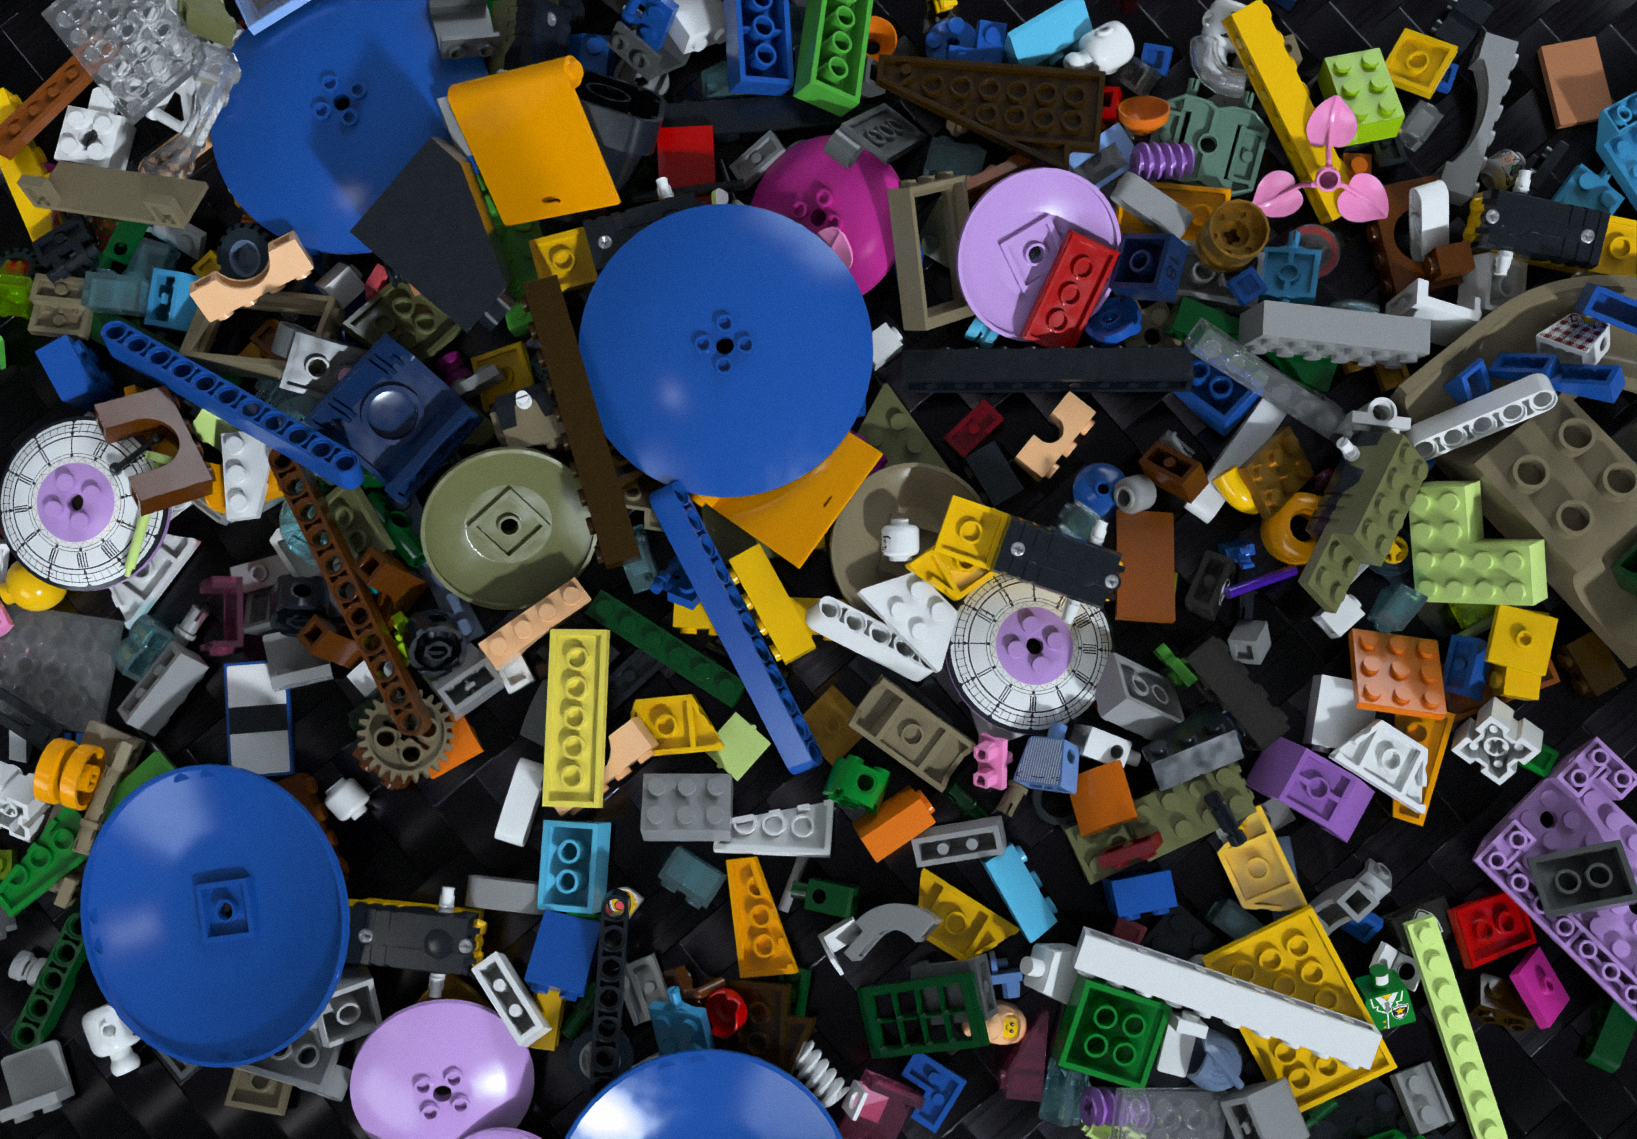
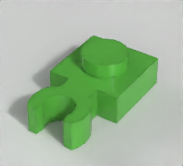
M1162 643L1153 651L1157 659L1166 666L1165 669L1169 672L1167 677L1175 687L1179 688L1181 686L1185 690L1197 681V678L1179 658L1173 655L1165 643Z

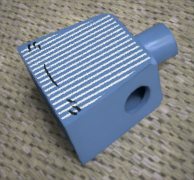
M1050 722L1047 737L1031 736L1028 739L1015 772L1014 781L1032 789L1076 794L1080 750L1076 745L1064 740L1067 731L1066 725Z

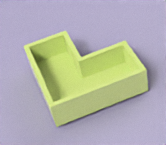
M1480 480L1423 481L1416 495L1415 502L1409 509L1416 602L1534 606L1548 598L1544 539H1484Z

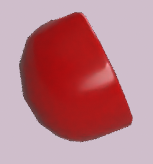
M721 988L710 993L705 1002L708 1020L713 1027L711 1034L722 1039L735 1035L747 1021L748 1010L744 1000L736 991L730 988Z

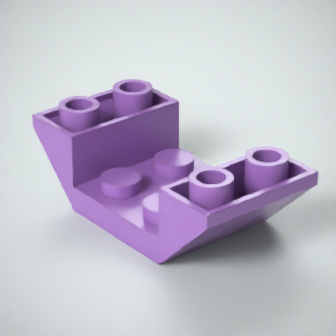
M1271 733L1245 779L1246 785L1268 798L1276 799L1321 825L1320 828L1346 843L1375 793L1355 775L1308 748L1274 733Z

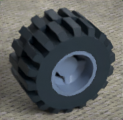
M237 223L235 227L227 229L228 235H222L220 239L222 245L217 247V252L220 253L219 258H216L217 264L221 265L219 272L228 278L236 280L249 279L261 273L269 260L268 243L279 237L262 227L259 223ZM291 281L285 283V284H286L285 287H289L290 284H291Z

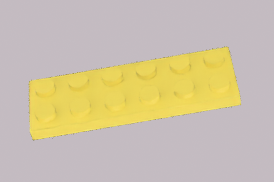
M550 629L542 806L603 808L610 630Z

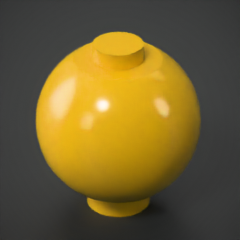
M15 561L8 569L6 581L0 583V596L5 604L16 603L19 607L29 611L48 610L60 603L67 592L66 589L57 588L39 580L29 573L18 561Z

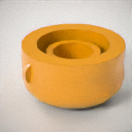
M1296 492L1272 518L1262 519L1260 527L1261 538L1265 548L1275 559L1288 565L1299 566L1307 564L1317 543L1311 536L1307 541L1301 542L1297 540L1290 530V521L1294 516H1301L1311 522V516L1318 509V503L1322 496L1307 492Z

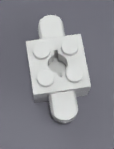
M97 87L92 90L87 109L68 105L54 159L58 162L126 171L136 128L123 116L118 115L121 99L109 88Z

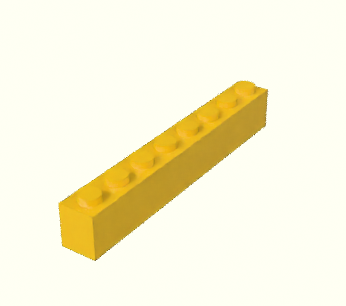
M1256 0L1222 20L1221 23L1300 183L1311 182L1315 180L1318 169L1326 165V145L1320 147L1310 144L1306 133L1308 120L1316 108L1309 98L1310 92L1307 85L1301 81L1297 73L1295 60L1288 55L1285 49L1283 35L1280 31L1276 30L1271 20L1272 14L1269 7L1262 0ZM1331 145L1332 166L1338 170L1341 182L1349 185L1350 180L1346 174L1347 167L1343 160L1338 157L1334 146ZM1318 186L1315 188H1303L1320 224L1332 222L1342 216L1337 207V199L1340 193L1344 191L1343 188H1337L1331 192H1324Z

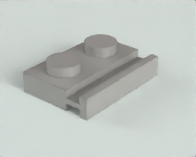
M654 953L626 964L624 1001L634 1026L651 1020L648 1008L653 1001L670 1002L667 994L668 987Z
M1431 1061L1422 1062L1417 1066H1412L1389 1075L1413 1135H1421L1448 1122L1455 1121Z

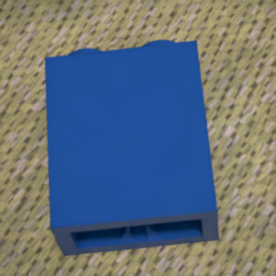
M545 910L524 978L527 985L531 986L530 990L545 995L548 994V990L560 993V998L569 1001H577V997L585 999L598 956L600 922Z

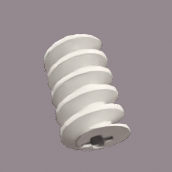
M812 1040L806 1043L795 1070L798 1069L799 1073L796 1079L799 1081L806 1079L805 1086L808 1089H814L813 1094L817 1098L820 1097L822 1099L821 1103L826 1108L839 1101L850 1090V1087L842 1088L845 1082L842 1077L834 1079L837 1074L835 1068L826 1070L830 1062L827 1058L819 1060L822 1055L820 1049L811 1051L815 1044Z

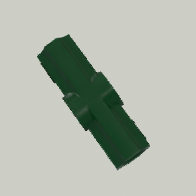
M379 490L370 492L366 497L394 543L395 550L411 569L419 568L427 561L423 553L421 540L411 530L413 525L411 517L402 511L395 510Z

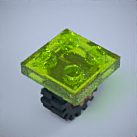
M13 248L14 253H10L7 250L4 251L5 257L2 258L0 256V316H18L30 320L34 303L29 300L35 274H46L48 269L39 263L34 251L30 252L29 249L23 248L21 252L19 248Z

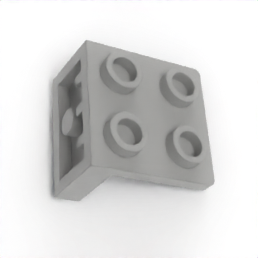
M280 632L263 636L271 674L270 682L274 692L334 679L330 661L310 654L298 638L287 637L280 634Z

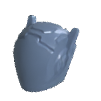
M1208 1028L1206 1039L1199 1037L1195 1039L1186 1077L1199 1087L1213 1092L1224 1091L1233 1086L1241 1090L1244 1087V1083L1239 1078L1242 1069L1240 1050L1228 1036Z

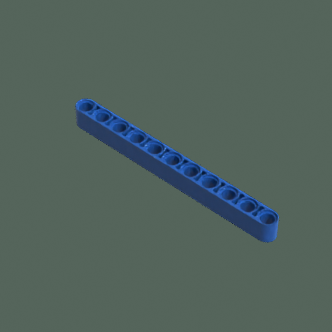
M110 321L101 328V336L110 355L162 386L166 385L169 390L343 489H355L364 481L358 456L353 451L122 321Z
M674 481L652 492L649 497L651 507L786 767L792 774L796 775L821 765L823 762L821 750L688 492L676 489L678 488V481Z

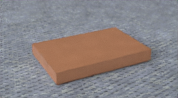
M1596 37L1541 46L1537 53L1556 129L1597 122L1599 120V113L1611 106L1612 101Z

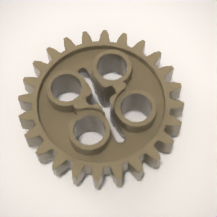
M398 690L396 697L400 703L405 701L406 693L401 696ZM419 690V693L422 697L423 691ZM432 694L426 700L423 699L431 715V727L435 731L433 736L414 735L403 741L400 739L402 734L398 730L384 700L383 703H380L374 699L372 705L375 710H364V714L369 720H359V725L366 730L357 731V737L365 739L358 743V749H367L361 759H372L368 769L372 770L378 766L380 768L378 777H382L388 772L390 773V782H393L397 775L401 777L402 784H405L407 776H411L413 781L417 783L420 773L428 779L430 777L429 768L438 772L440 765L437 761L447 762L448 760L447 755L443 751L452 752L453 746L446 741H451L455 738V734L447 732L454 727V723L445 722L450 712L440 713L443 703L440 702L433 705L434 695ZM415 714L409 720V724L414 730L419 726V718ZM383 722H389L395 729L383 725ZM382 734H388L393 738L394 742L392 745L384 747L377 742V738ZM415 741H417V742H419V743H421V744H424V745L429 746V750L423 749V748H422L418 743H416ZM408 749L415 750L419 755V759L414 762H408L403 758L402 753Z

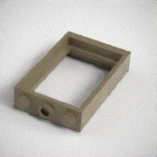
M953 171L937 172L936 178L935 175L917 177V183L916 179L898 181L899 187L887 189L903 328L906 331H927L974 315L964 300L956 272L957 243L963 224L969 214L966 175L954 176ZM941 191L953 300L927 308L915 197Z
M282 291L274 294L268 292L262 295L260 300L250 307H244L243 305L240 307V309L322 316L316 333L323 334L325 338L335 341L340 326L345 321V312L335 296ZM197 308L179 354L214 374L281 380L286 361L209 353L222 321L217 319L210 323L200 308ZM316 359L310 362L308 370L311 373L319 374L324 371L326 364L324 361Z

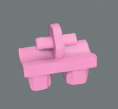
M983 732L979 734L978 745L974 747V757L978 761V771L973 774V784L985 789L992 787L1003 790L1007 788V764L1013 761V754L1008 751V739L993 737Z

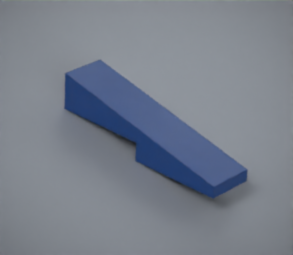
M1499 353L1488 370L1489 377L1512 382L1532 374H1544L1549 378L1555 391L1613 404L1625 386L1623 371L1620 365L1560 364L1558 354Z

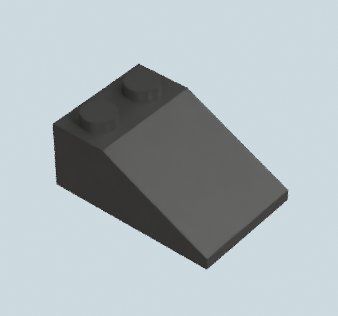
M1621 839L1526 859L1546 918L1602 911L1637 903V884Z

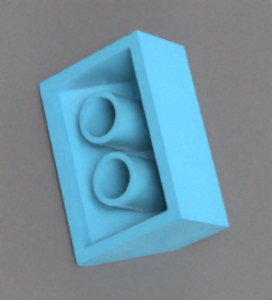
M1063 0L1008 32L1002 58L1005 64L1056 67L1063 62L1067 54L1079 52V40L1084 34L1093 30L1085 1Z
M543 820L537 909L586 914L601 912L602 903L607 891L611 822Z
M1008 842L1004 854L982 857L980 861L1017 926L1020 928L1021 933L1032 943L1057 923L1053 914L1058 911L1049 896L1045 899L1038 888L1043 885L1035 871L1029 873L1024 862L1028 859L1020 845L1014 847L1013 843Z

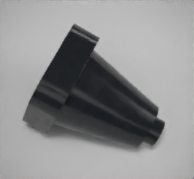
M583 67L582 81L575 90L620 197L641 157L654 153L667 101L650 89ZM615 205L548 219L555 224L553 232L556 234L583 227L584 220H596L597 217L603 215L607 217Z

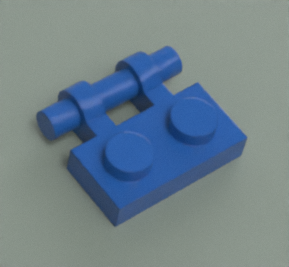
M628 0V3L623 6L621 11V22L628 28L631 27L632 23L637 25L635 34L657 52L665 43L679 5L673 0ZM639 4L645 7L644 12L638 9Z
M674 556L668 562V567L665 571H660L654 577V582L650 589L655 594H659L662 590L668 591V601L693 610L699 604L700 599L678 557ZM679 575L681 577L679 578V580L674 579V576Z

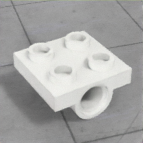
M1379 397L1335 421L1334 433L1343 434V437L1351 439L1353 434L1361 431L1385 433L1394 431L1397 434H1403L1410 430L1411 418L1397 416V408L1394 402L1388 398Z

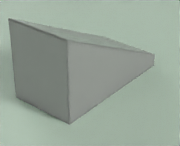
M9 730V759L28 763L33 745Z

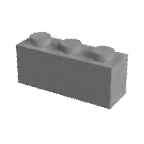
M171 640L121 703L117 711L126 724L155 737L158 731L168 723L170 716L177 707L184 703L188 693L195 684L203 679L209 667L199 654Z
M1002 816L929 827L911 839L917 868L1001 855L1005 853L1007 847Z

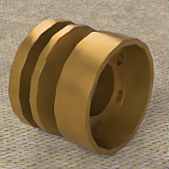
M1241 199L1226 201L1215 209L1198 230L1195 239L1197 256L1206 267L1214 272L1224 274L1237 272L1256 257L1267 244L1270 233L1268 218L1262 209L1251 201Z

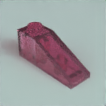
M1039 1005L1027 1025L1025 1036L1016 1043L1006 1060L1005 1071L1000 1070L999 1089H1003L1006 1099L1042 1102L1049 1010L1046 1006Z

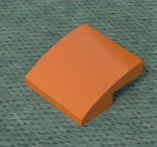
M442 705L440 713L448 712L444 705ZM450 714L445 722L454 723V727L447 732L455 734L454 740L446 741L453 746L452 752L443 751L447 755L448 760L447 762L437 761L440 765L438 772L429 768L431 779L439 777L484 751L466 715L455 721ZM430 727L429 731L422 734V736H433L435 734L434 728ZM415 741V742L418 743L423 749L429 750V746L424 745V744H421V743Z
M1121 760L1078 774L1076 794L1069 795L1081 837L1111 830L1110 827L1138 819Z

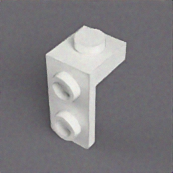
M1185 1010L1182 1013L1170 1012L1156 1064L1158 1071L1186 1077L1196 1037L1206 1039L1209 1028L1200 1019L1199 1015Z

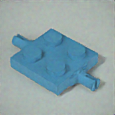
M1581 163L1573 169L1551 200L1601 210L1613 215L1625 197L1613 189L1607 182L1612 174L1606 165L1597 175Z
M1294 231L1289 232L1288 245L1264 247L1265 257L1261 279L1269 290L1259 296L1258 300L1315 304L1322 250L1306 249L1299 246L1301 237L1299 231H1296L1295 240Z
M672 986L667 989L670 1002L653 1001L649 1006L648 1010L660 1056L684 1050L715 1049L706 1008L684 1003L678 986L676 988Z

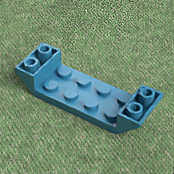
M1637 92L1599 113L1596 151L1637 211Z

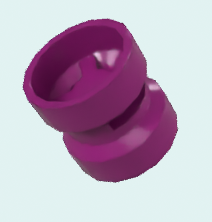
M460 351L448 353L439 358L435 363L438 371L446 376L444 382L449 386L455 380L460 378L467 379L473 376L471 370L464 367L465 359Z

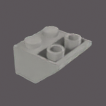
M471 642L467 644V654L464 662L459 667L457 664L452 668L453 672L439 677L422 675L455 721L504 688L501 676L486 656Z
M1286 1077L1246 1085L1241 1090L1232 1088L1220 1101L1235 1139H1307L1310 1137Z

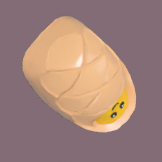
M996 1000L998 1013L985 1021L990 1043L1009 1045L1019 1042L1025 1036L1027 1022L1023 1012L1013 1003ZM963 1022L962 1029L964 1034L971 1036L968 1022Z

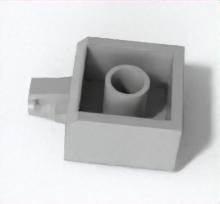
M358 963L343 968L341 978L331 1000L316 1022L309 1028L310 1030L316 1029L323 1047L331 1048L367 1035L382 1022L373 977L366 965Z

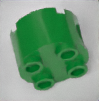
M848 755L847 759L843 757L836 759L823 794L828 795L827 798L849 809L858 811L861 808H866L865 814L876 815L890 781L888 779L890 772L876 766L873 769L863 765V759L854 755Z

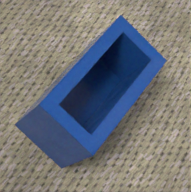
M1587 282L1573 310L1637 335V300Z

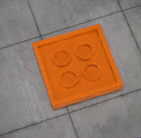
M1352 628L1348 634L1355 708L1443 721L1447 716L1438 640Z

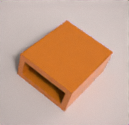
M908 785L881 803L876 815L865 814L853 822L852 825L877 863L935 824L936 821L931 815L935 809L920 789L915 792Z

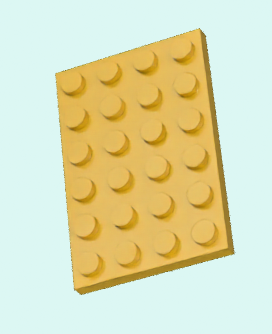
M1311 905L1301 908L1201 957L1206 968L1375 1025ZM1243 1026L1239 1028L1266 1080L1287 1078L1301 1113L1398 1068L1382 1038L1370 1070L1360 1066L1358 1069H1353L1342 1064L1337 1058L1329 1056V1059L1320 1058L1314 1055L1310 1049L1302 1046L1299 1049L1291 1048L1283 1044L1281 1039L1272 1036L1269 1039L1262 1038L1254 1034L1252 1029Z

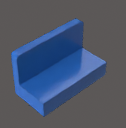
M1451 635L1442 674L1444 693L1466 696L1474 701H1482L1490 663L1484 661L1487 647L1486 641L1475 637Z

